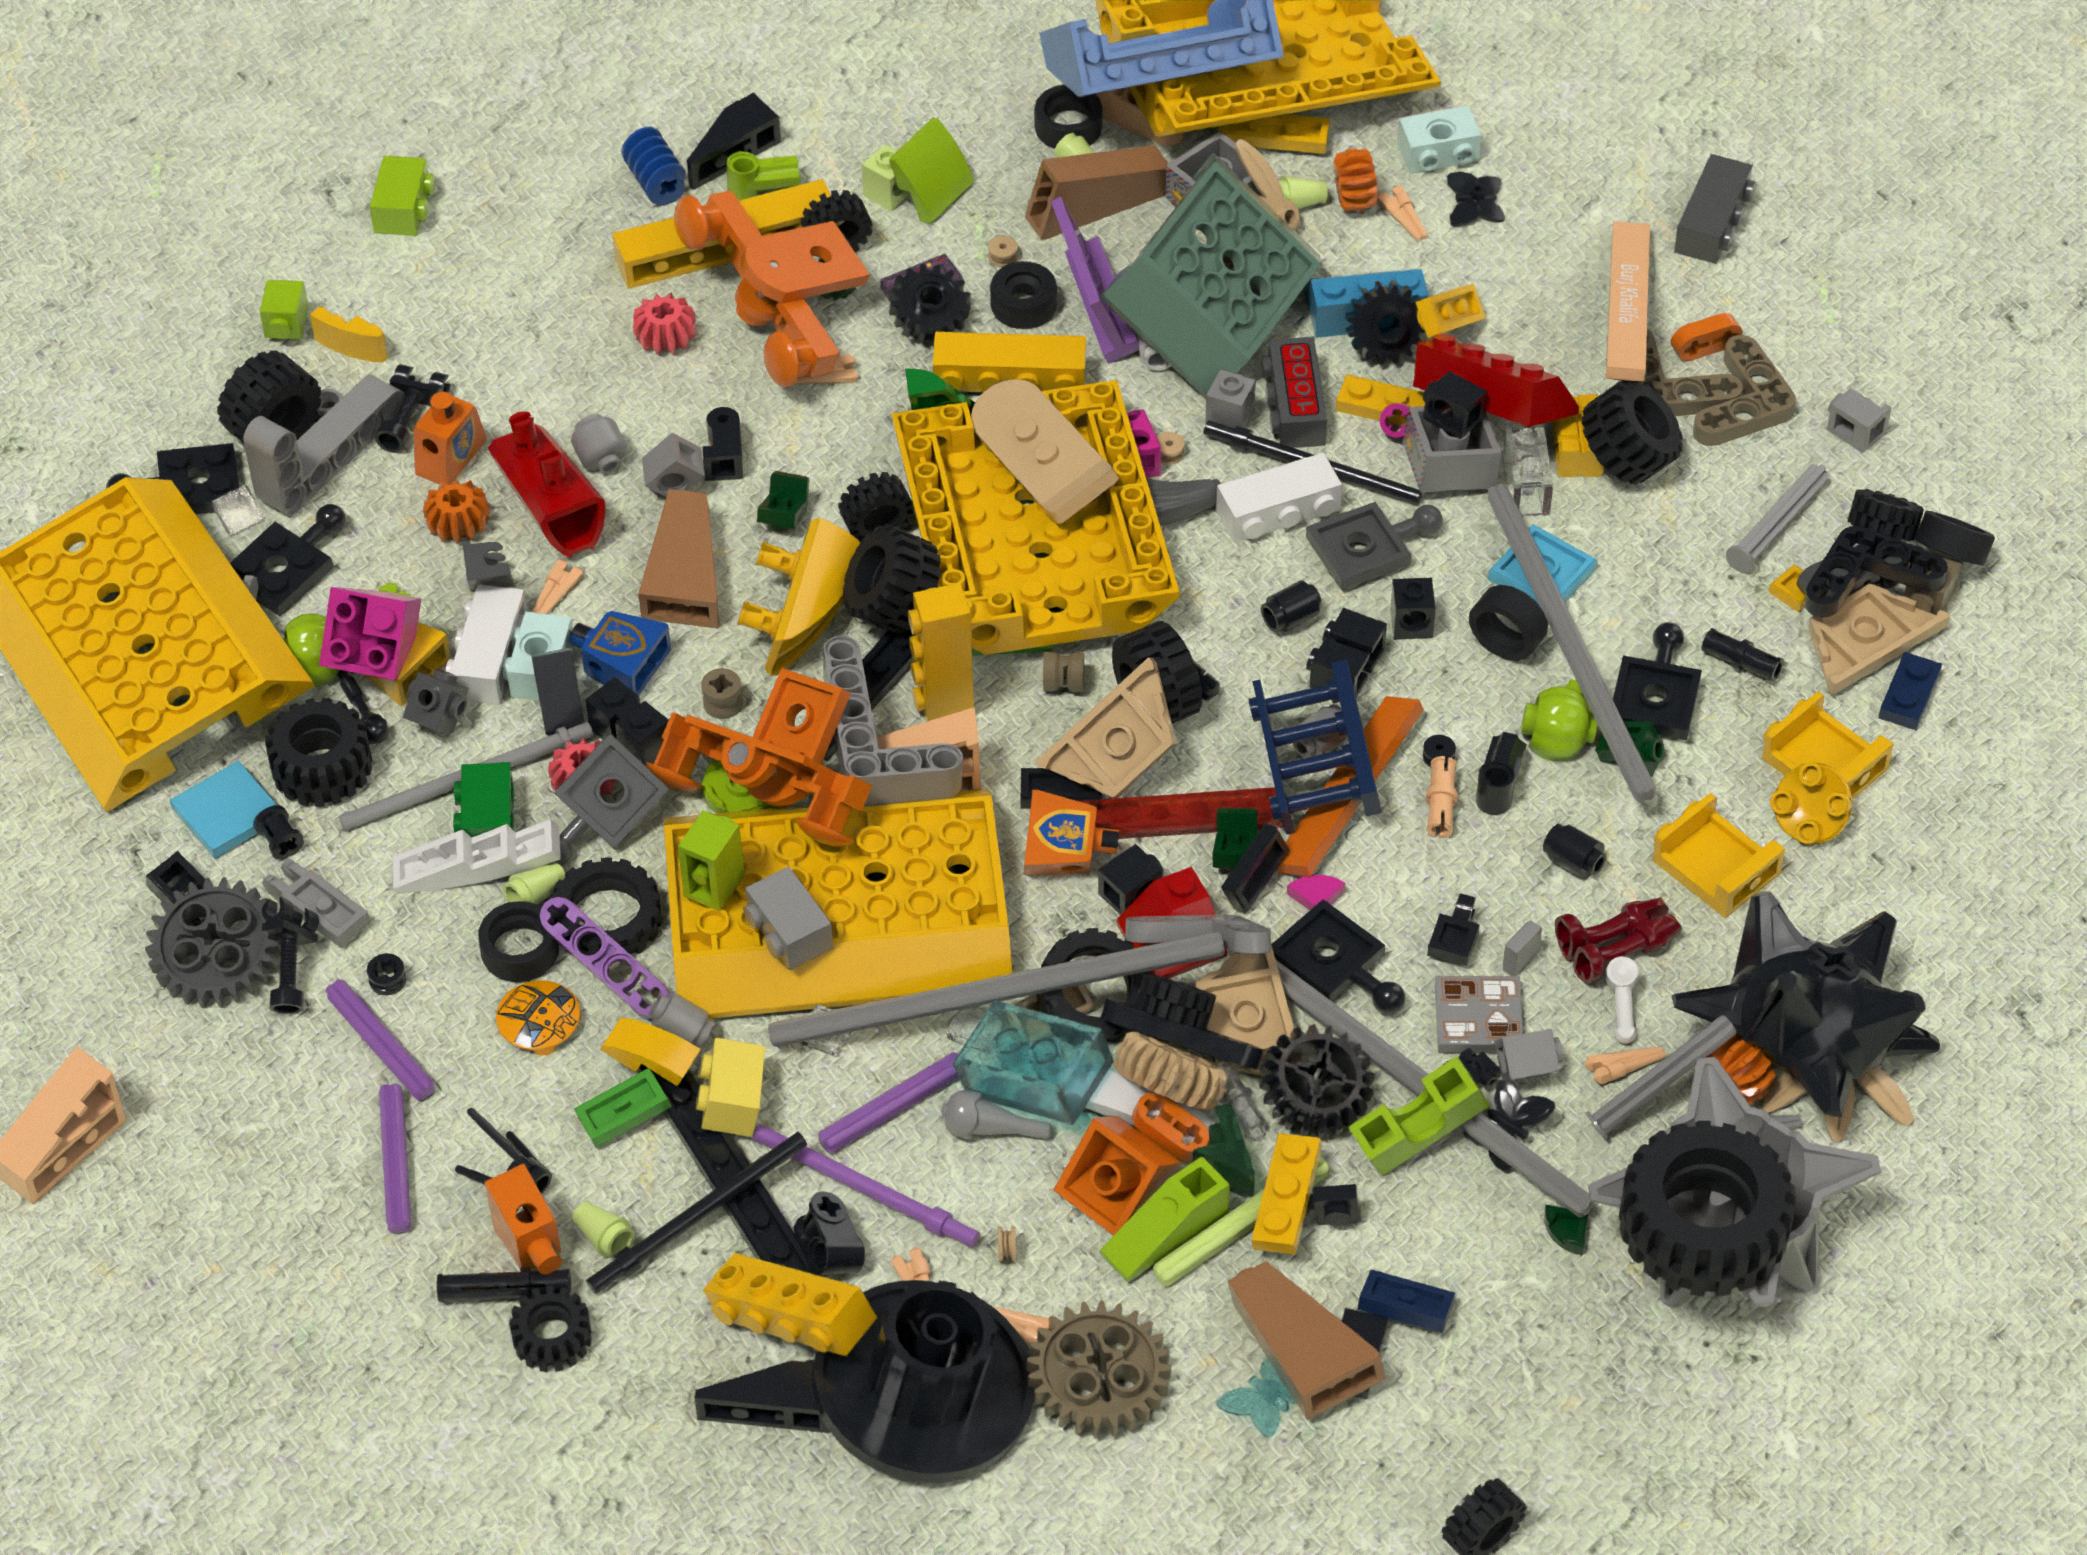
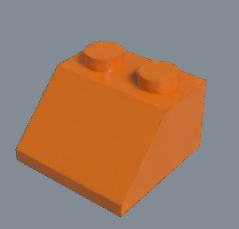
M1119 1116L1097 1117L1091 1121L1053 1190L1112 1235H1115L1166 1180L1179 1171L1183 1163Z

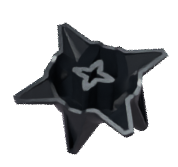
M1770 891L1756 893L1750 899L1731 983L1726 986L1672 995L1674 1008L1709 1022H1713L1720 1016H1726L1736 1028L1737 1033L1746 1042H1756L1773 1055L1778 1065L1791 1070L1822 1112L1830 1116H1843L1851 1081L1862 1078L1871 1069L1882 1064L1885 1057L1939 1052L1940 1043L1936 1036L1913 1025L1926 1010L1923 997L1912 991L1904 990L1903 992H1898L1881 986L1897 925V920L1885 911L1828 944L1821 941H1810V939L1802 936L1790 922L1779 901Z

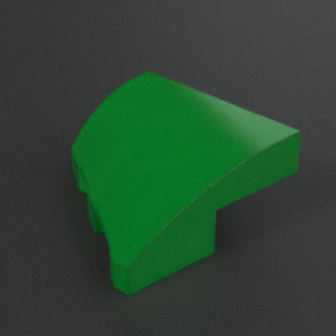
M905 369L912 410L967 402L971 416L976 402L932 372L922 369Z

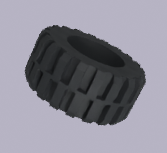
M1696 1121V1126L1688 1127L1686 1122L1671 1126L1669 1134H1666L1663 1130L1651 1136L1648 1145H1641L1634 1153L1632 1163L1628 1164L1619 1210L1622 1241L1629 1244L1627 1252L1637 1264L1644 1262L1643 1271L1654 1280L1661 1277L1666 1280L1665 1286L1678 1291L1682 1287L1691 1290L1690 1295L1703 1297L1705 1292H1715V1297L1731 1295L1732 1288L1736 1287L1739 1292L1745 1291L1755 1286L1756 1278L1759 1280L1766 1279L1774 1271L1775 1264L1781 1262L1786 1252L1796 1201L1795 1186L1790 1182L1792 1175L1786 1164L1783 1162L1778 1163L1779 1154L1770 1145L1761 1146L1758 1136L1749 1131H1746L1745 1134L1735 1131V1125L1723 1123V1126L1719 1127L1711 1126V1121ZM1689 1190L1714 1191L1733 1200L1743 1210L1746 1217L1735 1224L1725 1227L1699 1226L1679 1216L1669 1205L1668 1200L1679 1193Z

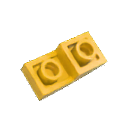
M319 306L310 313L314 339L322 345L343 355L360 360L383 363L388 359L385 334L376 324H370L358 315L346 323L340 315H333L322 306Z
M620 1017L600 1048L601 1051L634 1072L643 1064L676 1086L679 1085L701 1050L673 1033L648 1023Z

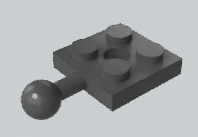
M1372 502L1307 526L1306 538L1340 589L1343 590L1411 565L1412 554L1401 538L1416 532L1425 536L1433 535L1441 529L1443 517L1440 510L1435 506L1423 505L1415 510L1412 518L1391 525L1377 503ZM1353 542H1358L1368 547L1354 549L1349 545Z
M610 733L553 792L577 815L560 834L561 860L555 861L560 866L569 861L572 854L571 845L588 827L593 829L614 849L669 790L660 779ZM608 779L618 780L623 787L622 797L614 803L605 802L600 795V787Z

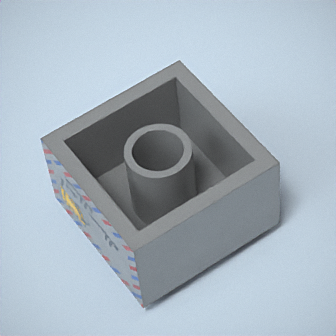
M1218 131L1166 165V198L1175 205H1178L1195 183L1192 178L1212 153H1215L1256 194L1260 196L1262 194L1245 170L1236 152V143L1221 131Z
M1425 406L1408 408L1402 443L1420 492L1489 489L1492 485L1495 486L1501 450L1486 412H1483L1482 421L1460 439L1422 419Z

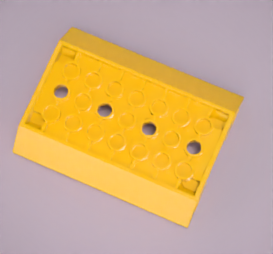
M1096 0L1101 34H1107L1108 42L1115 43L1208 25L1207 12L1210 5L1216 0ZM1273 0L1284 57L1234 67L1236 69L1226 68L1128 88L1155 136L1161 137L1440 87L1441 80L1412 35L1394 37L1379 13L1381 0Z
M1117 380L1042 391L1099 455L1113 467L1119 478L1114 485L1060 524L1055 523L1047 516L1036 502L1028 505L1021 504L1020 501L1022 500L1034 501V499L1000 460L980 441L974 430L967 402L891 413L921 538L932 542L938 549L937 555H940L941 563L939 569H941L937 585L938 587L961 583L971 612L972 648L984 655L1131 633L1148 626L1180 597L1179 587ZM1047 553L1049 554V556L1045 558H1036L1034 554ZM1052 607H1060L1065 610L1058 613L1050 612L1048 609Z
M125 477L0 551V651L106 813L176 771L167 752L233 712L237 714L245 728L315 686L172 480ZM85 542V545L80 550L68 552L75 543ZM112 592L120 593L114 601L102 602L108 594ZM144 644H155L149 652L137 654L138 649ZM182 695L190 696L185 704L172 706L174 700Z
M988 788L959 791L955 796L943 799L868 805L863 807L862 812L852 809L842 834L853 839L854 842L845 847H835L820 843L806 835L799 828L796 818H805L810 805L714 813L716 816H725L740 825L745 874L721 911L712 909L683 895L678 845L699 815L664 818L676 992L707 1011V1017L710 1019L860 1005L1012 974L1009 926L993 801ZM956 864H963L970 868L962 874H955L948 870ZM788 866L797 878L804 883L803 886L831 922L833 949L791 970L788 969L780 957L774 958L765 944L763 933L759 928L754 930L749 925L743 911V907L747 906L745 888ZM872 872H882L887 875L884 880L873 882L866 878Z

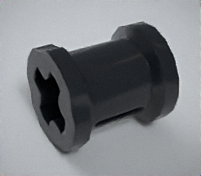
M281 805L265 808L253 821V827L259 835L265 836L269 843L270 853L276 859H286L296 854L304 844L303 835L299 830L293 829L288 821L289 814Z

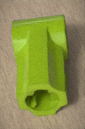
M737 152L727 159V191L732 190L738 200L757 196L759 190L789 188L800 185L796 155L758 159L752 153Z

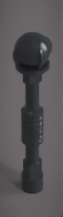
M339 670L337 675L341 680L340 686L350 703L355 705L360 712V718H363L366 725L369 744L384 742L389 735L387 721L380 714L372 713L364 701L365 695L355 678L349 676L347 671Z

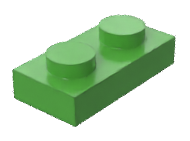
M647 1068L577 1106L574 1110L593 1145L597 1148L669 1109L671 1106L653 1073Z

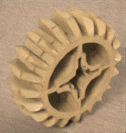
M1136 1031L1126 1033L1123 1042L1119 1043L1115 1055L1117 1056L1113 1066L1120 1075L1125 1076L1126 1079L1135 1082L1137 1085L1149 1089V1091L1189 1107L1192 1106L1205 1111L1213 1110L1216 1108L1218 1101L1222 1099L1226 1090L1225 1085L1228 1075L1221 1067L1165 1040Z

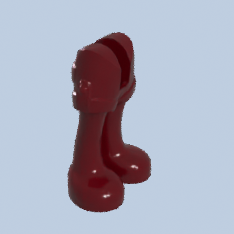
M1659 897L1626 903L1621 908L1620 914L1591 927H1583L1579 919L1573 914H1563L1555 919V934L1566 961L1573 960V968L1577 977L1585 983H1592L1601 979L1605 973V968L1614 958L1626 957L1639 950L1644 953L1655 952L1679 935L1682 931V926L1674 915L1668 914V906ZM1625 934L1627 935L1625 938L1611 945H1608L1603 948L1597 947L1598 945L1606 941L1620 937Z

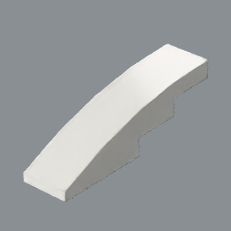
M552 819L514 832L506 824L472 838L462 829L393 856V889L397 893H407L482 883L561 860L559 826Z

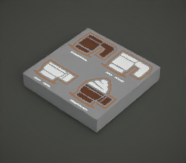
M1435 976L1438 1053H1462L1467 1048H1471L1475 1053H1496L1495 1040L1523 1034L1519 976Z

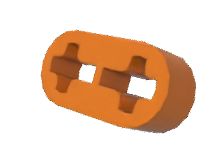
M1721 313L1680 327L1672 335L1670 343L1681 360L1691 361L1725 350L1727 340L1735 335H1742L1743 332L1732 314Z
M1148 1092L1140 1097L1134 1107L1132 1121L1135 1127L1174 1157L1182 1161H1192L1197 1159L1209 1142L1207 1127L1173 1100L1155 1092ZM1155 1108L1160 1113L1152 1120L1147 1116V1113ZM1187 1133L1194 1136V1140L1189 1145L1181 1141Z

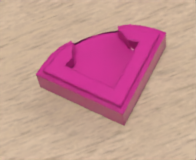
M1327 875L1304 876L1287 886V895L1309 910L1323 899L1332 904L1345 892V882Z

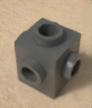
M435 668L433 674L418 672L417 677L408 687V703L402 718L435 731L453 733L457 721L466 711V695L469 688L456 683L458 676L444 670Z

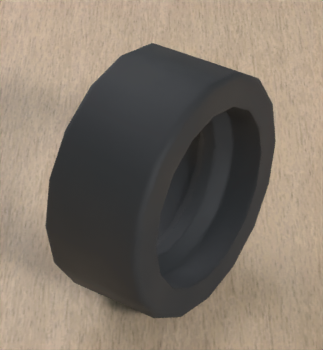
M1064 84L1044 91L1036 100L1034 128L1037 137L1046 146L1055 149L1059 141L1070 133H1074L1076 136H1083L1089 146L1100 137L1103 126V107L1100 98L1096 94L1078 97ZM1067 110L1077 111L1088 117L1080 123L1071 125L1059 124L1049 119L1053 114Z
M1925 511L1915 537V541L1932 550L1981 566L1985 565L1995 540V536L1988 531L1933 511Z
M1496 585L1489 587L1469 612V625L1479 643L1491 653L1506 660L1520 661L1527 659L1547 635L1548 622L1544 611L1529 595L1512 586ZM1495 613L1507 617L1518 627L1521 633L1506 626Z
M526 901L507 902L494 908L483 918L478 929L481 958L487 970L499 979L511 982L531 981L544 975L555 964L559 954V943L543 928L540 921V910L542 908L540 905ZM553 919L552 923L550 924V925H552V926H554V925L556 924L555 921H554V919ZM527 928L543 935L542 943L536 949L525 954H505L494 946L495 941L503 933L512 929Z

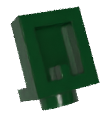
M1623 721L1652 777L1659 762L1664 757V743L1662 739L1659 738L1652 721ZM1602 734L1595 749L1600 761H1616Z

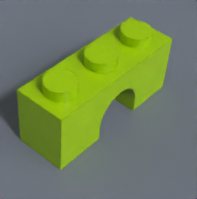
M1457 1056L1421 1079L1424 1089L1412 1102L1396 1109H1390L1384 1103L1349 1126L1350 1131L1365 1155L1382 1176L1491 1106Z

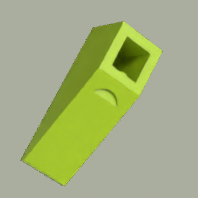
M1201 1156L1167 1179L1100 1249V1254L1126 1282H1129L1229 1213L1230 1184Z

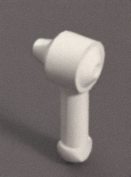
M1620 956L1614 958L1608 964L1606 982L1615 991L1616 1039L1622 1044H1629L1634 1041L1637 1033L1633 1023L1631 990L1637 983L1638 968L1632 959Z

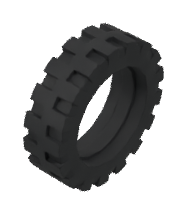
M610 857L601 858L600 862L594 863L592 860L582 862V867L578 869L574 867L569 869L565 873L563 881L560 879L554 886L555 895L551 894L550 899L563 897L577 905L586 896L593 893L614 890L627 893L638 901L640 905L639 911L628 924L615 930L605 931L630 955L635 952L638 954L642 953L647 948L648 941L653 942L657 937V926L661 927L662 923L659 891H657L655 880L652 877L648 878L647 871L638 865L635 868L631 866V861L620 859L617 862L612 861ZM566 908L562 912L554 909L551 911V916L556 924L559 922L569 930L571 935L564 938L566 941H569L577 928L567 919L566 913L568 910ZM587 934L580 939L578 950L584 955H594L601 948V939L595 934Z
M1087 928L1085 932L1079 933V930L1069 933L1065 939H1060L1053 945L1041 967L1066 963L1073 958L1084 955L1100 956L1130 950L1135 945L1130 941H1126V939L1123 941L1117 938L1118 934L1113 931L1107 930L1106 933L1098 932V928ZM1150 971L1123 976L1127 986L1125 1003L1135 1004L1144 973L1150 974ZM1061 989L1036 994L1037 1001H1041L1043 1005L1041 1008L1043 1016L1046 1019H1051L1054 1023L1052 1027L1060 1034L1062 1031L1069 1034V1039L1080 1042L1081 1039L1088 1040V1044H1100L1102 1040L1106 1039L1108 1042L1114 1041L1122 1033H1127L1131 1030L1105 1021L1100 1017L1087 1016L1075 1010L1064 998Z

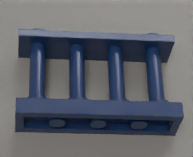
M1347 659L1331 663L1335 679L1327 680V685L1265 698L1261 680L1252 681L1256 697L1248 699L1253 722L1261 721L1276 796L1269 797L1274 821L1282 819L1286 835L1294 833L1290 813L1350 799H1353L1354 803L1362 801L1366 816L1382 813ZM1332 700V704L1340 702L1342 711L1334 713L1335 717L1272 731L1269 714ZM1339 733V736H1348L1349 744L1342 745V750L1279 764L1276 749L1278 746ZM1346 766L1347 769L1355 768L1356 777L1350 778V783L1286 797L1283 783L1285 779Z

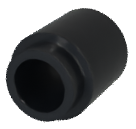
M1299 580L1267 598L1266 603L1261 605L1263 620L1271 631L1275 633L1281 630L1287 632L1319 614V605L1322 602L1321 596L1314 585Z
M1558 823L1553 826L1543 843V851L1549 855V859L1552 862L1583 879L1588 878L1591 874H1598L1606 861L1604 843L1570 824L1564 826Z

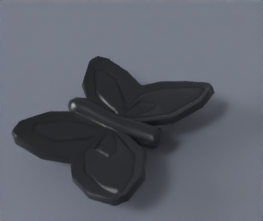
M1462 171L1448 174L1447 185L1455 193H1458L1455 195L1456 202H1461L1455 206L1450 215L1451 226L1466 225L1475 221L1479 216L1498 222L1505 220L1502 209L1494 202L1497 200L1495 193L1498 192L1502 185L1500 178L1487 175L1477 178L1471 173Z
M1501 1080L1496 1086L1494 1095L1496 1110L1489 1109L1487 1114L1491 1121L1515 1139H1517L1515 1136L1517 1135L1524 1140L1528 1138L1529 1131L1521 1126L1534 1127L1546 1120L1556 1107L1555 1102L1546 1097L1532 1095L1523 1098L1515 1086L1507 1080ZM1463 1132L1466 1139L1476 1145L1483 1146L1466 1132ZM1489 1150V1157L1495 1167L1504 1173L1512 1169L1510 1165Z

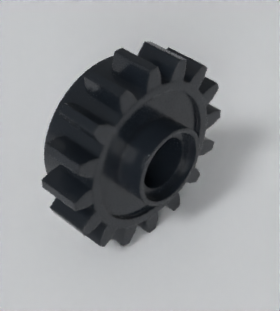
M920 264L918 273H915L911 268H907L905 278L897 276L894 288L890 290L889 315L896 316L894 326L896 328L902 327L907 338L910 336L917 338L919 343L935 341V332H955V329L962 331L965 320L969 317L971 294L970 292H963L965 281L962 279L954 282L953 270L948 271L946 274L940 273L941 268L939 264L935 265L933 271H928L925 264ZM924 303H930V304H933L934 306H929V305H926V304H924Z
M1391 280L1388 286H1382L1379 281H1376L1375 288L1369 291L1364 287L1361 289L1362 296L1359 300L1351 299L1350 302L1354 309L1353 312L1345 313V318L1352 325L1345 328L1348 337H1355L1351 342L1353 348L1356 351L1363 348L1362 355L1366 360H1369L1375 354L1377 362L1381 365L1385 362L1386 356H1390L1393 362L1397 364L1399 363L1400 353L1404 352L1409 358L1413 356L1410 349L1411 345L1417 346L1418 342H1422L1418 334L1426 333L1421 328L1417 319L1418 308L1416 302L1420 301L1421 298L1418 294L1411 297L1412 290L1408 285L1403 286L1399 290L1394 280ZM1395 316L1391 326L1387 328L1378 327L1383 317Z

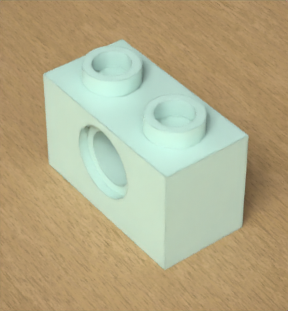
M1468 105L1399 118L1397 145L1409 174L1478 162L1481 133Z
M525 611L521 627L516 626L513 631L512 656H507L503 665V679L508 680L511 697L539 700L531 655L571 648V651H573L574 646L570 644V635L573 630L572 617Z

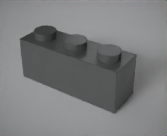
M1710 154L1677 226L1674 253L1717 264L1722 251H1729L1734 237V230L1732 228L1733 226H1740L1745 212L1744 201L1750 203L1755 191L1756 181L1751 180L1753 165Z

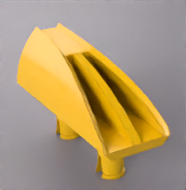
M825 519L811 520L801 549H797L796 553L785 551V549L768 544L765 541L762 542L755 565L781 571L789 575L788 579L791 581L782 609H779L778 612L769 611L767 608L748 603V601L744 600L737 625H743L770 634V639H773L764 667L769 675L779 674L781 668L786 669L798 660L824 632L845 599L843 596L845 574L851 557H853L860 542L846 530Z

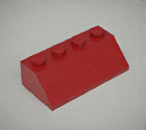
M1436 334L1431 340L1417 343L1413 387L1425 391L1432 381H1438L1448 371H1451L1488 391L1484 412L1521 425L1531 427L1579 414V405L1560 377L1545 372L1544 367L1541 365L1515 362V358L1512 355L1492 354L1486 352L1485 347L1482 345L1456 342V337L1449 334Z

